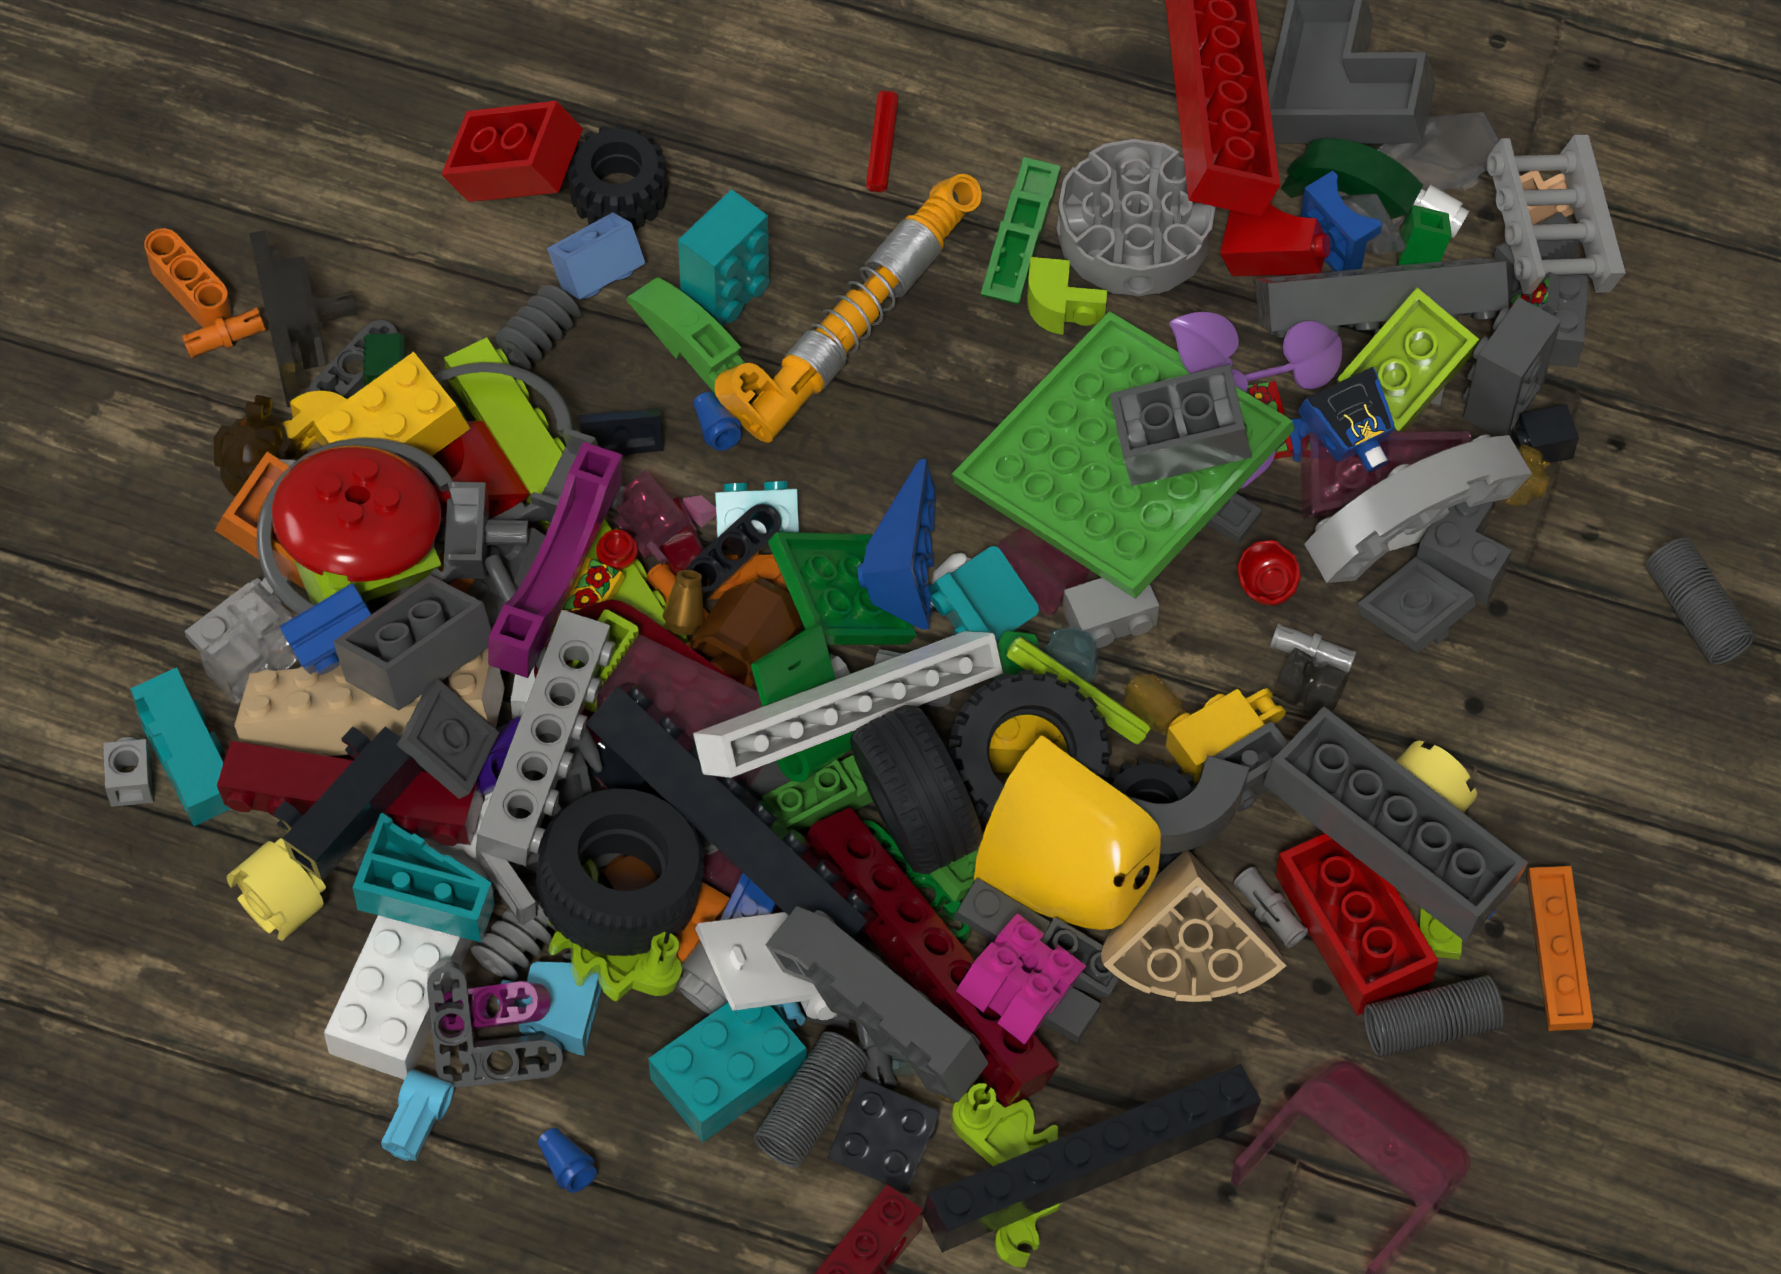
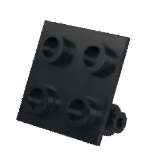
M860 1077L827 1159L908 1193L929 1139H933L939 1126L937 1120L941 1111Z

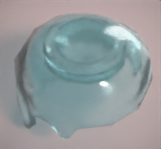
M1075 627L1057 629L1052 632L1049 644L1044 649L1040 648L1044 653L1090 684L1095 680L1099 671V653L1096 642L1088 632Z

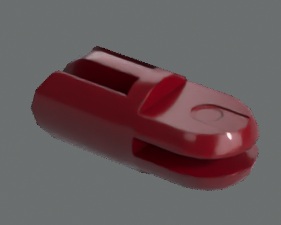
M680 497L672 500L681 521L684 523L683 526H676L665 503L657 506L669 530L664 535H662V531L651 510L644 513L660 551L676 577L678 571L685 570L691 561L704 550L699 535Z

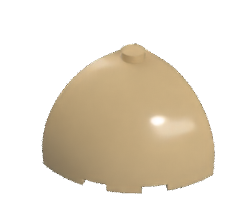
M1189 850L1182 852L1155 877L1147 892L1124 923L1110 931L1101 952L1103 965L1130 986L1148 994L1152 992L1175 998V1001L1187 1002L1212 1001L1211 998L1225 996L1238 992V994L1244 993L1274 977L1287 966L1276 946L1258 923Z

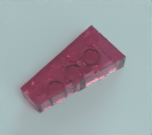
M1470 431L1392 432L1388 439L1380 443L1389 462L1370 473H1367L1357 454L1341 462L1336 461L1314 432H1309L1300 440L1303 520L1340 511L1362 493L1388 478L1389 473L1400 465H1412L1444 450L1469 443Z

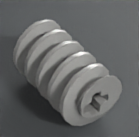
M528 886L526 889L536 902V918L522 925L508 908L502 914L503 921H496L491 926V933L484 934L480 943L481 946L474 945L471 948V953L476 960L487 970L500 977L504 975L515 981L519 976L512 965L515 963L523 968H527L530 963L523 953L527 951L535 956L539 955L541 951L535 940L539 939L548 944L552 938L546 928L549 926L556 930L553 925L548 923V917L543 913L537 896V890L534 886Z

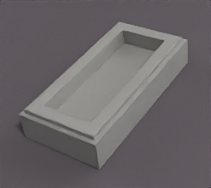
M476 841L477 862L518 922L524 925L536 918V902L509 862L505 859L477 851Z

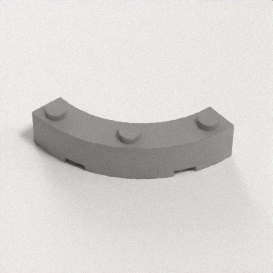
M1482 435L1472 442L1444 450L1412 465L1403 464L1396 467L1389 473L1388 478L1362 493L1334 516L1319 522L1315 527L1316 532L1304 545L1326 583L1355 581L1375 561L1389 551L1386 543L1402 532H1405L1406 535L1415 534L1423 528L1445 518L1449 513V507L1465 501L1470 508L1492 501L1510 499L1531 476L1532 472L1509 435L1496 437Z

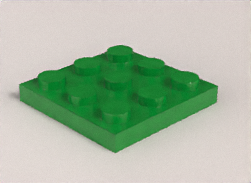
M776 532L768 541V544L805 629L810 628L814 624H821L827 645H908L917 636L912 624L873 605L867 588H861L858 565L864 563L866 546L872 534Z

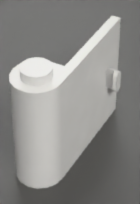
M785 912L697 924L696 932L732 1011L801 1002L805 1013L812 1019L828 1020L837 1015L830 1011L814 984L784 973L765 944L787 919L788 915Z

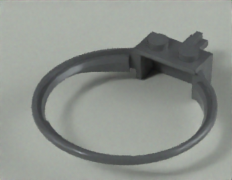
M479 362L455 366L433 375L438 383L449 378L468 373L492 372L504 374L529 384L546 399L555 414L558 432L560 436L564 437L567 446L542 494L533 492L530 497L531 503L526 508L520 502L513 508L489 520L528 521V526L540 520L551 523L568 472L582 443L586 442L598 446L596 438L575 431L570 411L560 393L543 378L520 367L495 362ZM620 485L610 508L616 510L617 506L620 507L624 500L622 496L625 492L624 486ZM440 525L435 540L445 543L446 525Z
M367 437L345 439L326 444L314 449L294 462L281 474L267 494L257 525L258 558L267 582L281 601L298 615L313 607L314 604L294 591L277 567L271 543L273 525L272 504L280 482L291 468L306 457L319 451L351 445L384 449L398 454L419 466L435 482L440 491H449L451 499H447L443 572L435 568L430 574L448 585L455 579L486 578L484 561L487 558V545L527 546L529 538L528 521L488 520L489 498L485 482H454L446 469L428 453L402 442Z

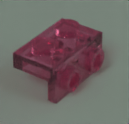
M1024 527L1001 540L998 546L1037 602L1039 609L1049 616L1057 612L1064 596V590L1085 583L1090 572L1088 568Z

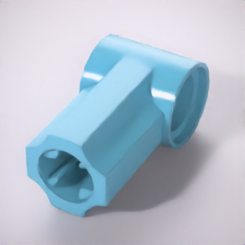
M411 1069L399 1093V1106L381 1141L382 1148L402 1160L417 1161L435 1121L442 1120L449 1108L454 1093V1084L416 1069Z

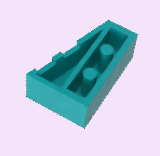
M177 667L130 688L141 727L193 827L230 810L231 808L224 805L217 788V782L223 767V761L220 755L224 754L223 748L215 732H208L204 724L207 721L198 700L196 698L192 700Z
M382 812L380 813L352 887L357 910L481 943L495 905L491 882L451 856H444L426 845L424 839L415 833L413 835L409 834L395 825L391 818Z

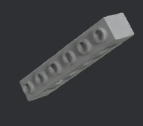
M561 610L478 830L477 851L524 866L527 865L531 852L539 854L541 842L546 829L540 827L545 814L553 816L560 796V791L555 790L559 776L567 778L574 758V754L569 752L573 739L581 740L586 727L585 723L588 716L582 715L587 702L594 704L601 685V679L596 678L600 665L608 667L613 654L615 643L609 641L610 625ZM570 660H580L585 666L573 669L567 666L566 663ZM563 696L569 698L572 703L566 706H559L553 703L552 700ZM550 733L555 735L558 740L553 743H544L538 737L542 734ZM529 771H539L545 777L538 781H531L524 777V774ZM516 808H523L531 814L526 818L517 819L511 816L510 812Z

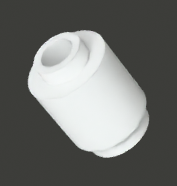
M1431 184L1427 191L1421 189L1413 204L1449 213L1451 237L1453 239L1469 213L1467 209L1461 207L1463 204L1461 201Z

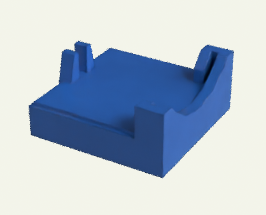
M1331 171L1305 187L1300 217L1317 218L1324 234H1328L1330 238V254L1327 258H1324V261L1333 271L1362 269L1366 244L1369 240L1381 234L1383 224L1378 219H1372L1355 213L1344 204L1338 194V175Z

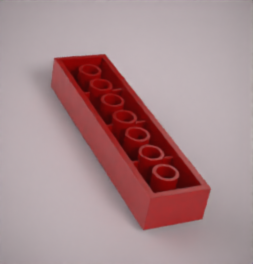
M1165 0L1188 200L1262 217L1280 187V178L1256 0Z

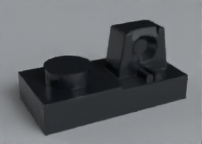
M660 409L579 415L580 432L595 437L598 446L622 455L664 451Z

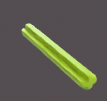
M1018 637L1011 643L1006 653L1010 660L1025 670H1033L1034 674L1044 675L1045 672L1058 675L1057 679L1064 683H1068L1069 680L1080 687L1078 691L1086 699L1090 696L1098 705L1095 709L1100 718L1105 717L1109 727L1134 744H1139L1146 738L1150 730L1149 723L1024 638Z

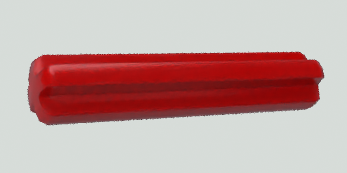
M882 90L877 95L866 188L870 192L883 193L887 190L898 107V94L894 91Z

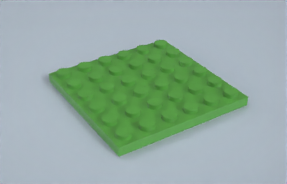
M1109 311L952 473L954 483L1136 599L1295 429L1291 419L1236 387L1252 458L1131 486L1122 454L1110 393L1190 373L1184 367L1179 352Z

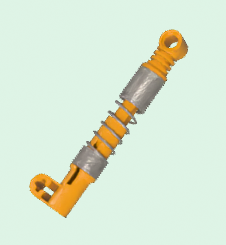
M963 173L934 185L928 200L914 215H908L865 262V267L860 268V274L865 283L861 284L857 281L848 282L849 291L845 296L837 295L835 297L837 305L833 310L825 309L823 311L825 319L820 324L813 323L811 325L812 330L806 331L785 355V358L782 360V369L773 379L762 368L753 363L740 364L724 370L718 375L714 387L716 397L750 434L760 441L770 443L812 394H819L846 364V354H853L858 350V340L867 339L870 336L871 326L879 325L883 321V312L891 311L895 307V298L903 297L940 254V251L944 248L943 240L949 235L967 213L979 206L982 191L977 180L971 175ZM953 191L958 196V203L953 198ZM864 270L866 271V273H867V275H868V277H869L868 279H867V278L865 277V275L863 274V271H864ZM855 284L860 288L858 291L853 290L851 288V285ZM887 296L892 297V304L888 308L882 309L880 305ZM753 391H755L758 397L750 405L748 402L754 397L755 393Z

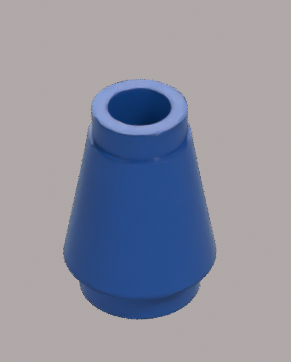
M704 392L697 396L693 406L705 443L718 451L728 450L735 446L741 438L740 421L720 403L714 393Z
M551 1128L540 1136L537 1144L560 1188H566L568 1192L576 1193L591 1184L596 1177L597 1170L594 1167V1159L558 1128Z

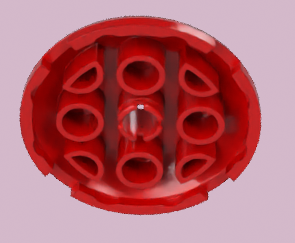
M359 445L339 446L325 449L306 457L284 476L274 495L272 523L277 539L284 550L303 567L322 576L324 571L347 576V581L369 582L398 575L416 565L428 554L434 545L435 537L441 525V504L437 492L428 477L415 464L404 457L376 447Z

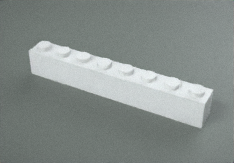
M964 631L697 731L693 735L702 772L704 775L732 778L854 731L865 724L869 725L870 721L878 717L882 718V715L890 711L894 712L895 709L903 705L919 706L1000 675L1003 671L994 633Z

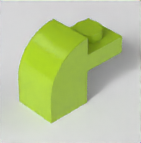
M1030 257L1027 306L1030 315L1039 326L1049 332L1063 335L1065 322L1090 326L1097 324L1105 316L1107 290L1068 287L1070 260Z

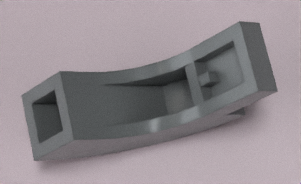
M1208 756L1197 787L1185 798L1168 804H1154L1131 797L1128 798L1147 812L1157 823L1161 831L1160 854L1188 851L1212 840L1233 819L1242 800L1249 767Z

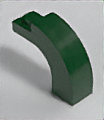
M1324 138L1311 141L1304 155L1296 158L1287 169L1288 176L1281 189L1290 198L1303 195L1305 187L1334 171L1338 175V191L1356 198L1382 222L1407 215L1418 197L1423 184L1407 168L1381 151L1350 140Z

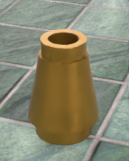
M680 570L677 572V577L662 617L666 621L665 627L675 634H695L699 626L704 622L702 575L696 571Z

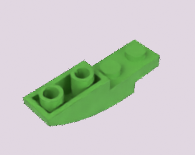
M657 277L627 297L626 301L676 359L683 356L714 393L715 381L720 373L745 363L738 355L741 346L698 303L672 284Z
M854 755L840 762L835 760L804 782L790 781L762 796V800L772 806L779 814L777 820L788 831L811 827L814 823L849 807L854 811L873 802L858 769Z

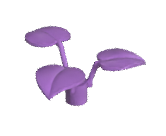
M1195 312L1182 315L1169 322L1176 338L1181 361L1190 374L1229 364L1232 367L1233 362L1229 357L1237 350L1239 338L1236 329L1228 319L1216 313ZM1303 321L1297 323L1288 330L1283 342V352L1290 363L1249 374H1242L1238 370L1231 369L1235 386L1247 392L1249 381L1293 370L1295 382L1300 388H1320L1326 385L1338 371L1342 359L1341 339L1337 332L1319 322ZM1276 450L1241 488L1246 487L1270 466Z

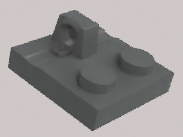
M1414 557L1358 603L1359 614L1395 639L1403 642L1416 653H1419L1432 641L1437 645L1449 636V627L1476 606L1473 593L1417 557Z
M436 679L427 684L410 720L402 732L397 746L413 757L421 767L460 799L470 794L499 732L445 684Z

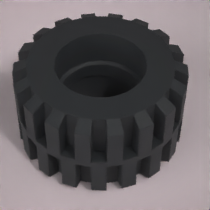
M616 125V129L609 130L607 126L599 127V133L595 134L590 131L584 135L585 142L578 140L568 166L571 203L573 207H576L579 217L581 219L588 218V224L590 225L614 212L631 222L636 229L644 226L645 219L649 221L654 220L657 217V210L662 211L665 205V197H667L666 160L659 143L654 144V138L648 133L642 136L639 128L632 126L630 130H626L624 125ZM614 173H625L635 177L622 184H611L601 180L605 176Z
M1146 758L1137 759L1136 766H1132L1128 761L1120 765V773L1113 770L1107 779V783L1125 796L1154 804H1168L1179 801L1196 788L1193 787L1194 778L1189 773L1182 776L1180 774V766L1175 763L1171 767L1164 766V759L1155 758V764L1147 763ZM1196 848L1189 851L1193 854ZM1182 852L1160 854L1158 866L1160 872ZM1146 865L1142 868L1143 875H1148L1149 866Z

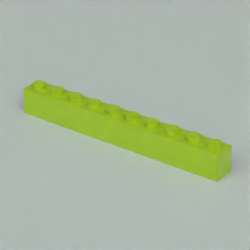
M487 337L444 357L446 369L479 362H495L510 365L502 349L495 350ZM492 372L468 373L447 379L474 421H483L529 492L525 499L529 505L533 492L543 493L565 450V446L558 437L553 439L547 431L549 425L546 417L539 407L533 409L529 403L530 397L522 380H514L512 376ZM607 514L586 556L598 562L596 554L597 543L605 533L612 530L606 521L608 519ZM544 520L538 521L547 534L551 523ZM636 559L631 566L619 570L623 572L625 579L613 599L631 605L666 629V621L662 617L666 603L658 590L651 591L646 583L648 580L646 572L640 561ZM670 632L685 644L688 643L686 635Z

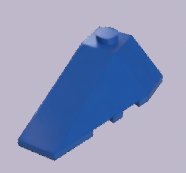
M927 459L917 461L868 542L864 563L858 565L861 588H867L871 603L921 630L930 629L933 608L930 599L931 593L928 590L931 585H927V568L934 567V553L932 551L930 532L935 531L936 488Z

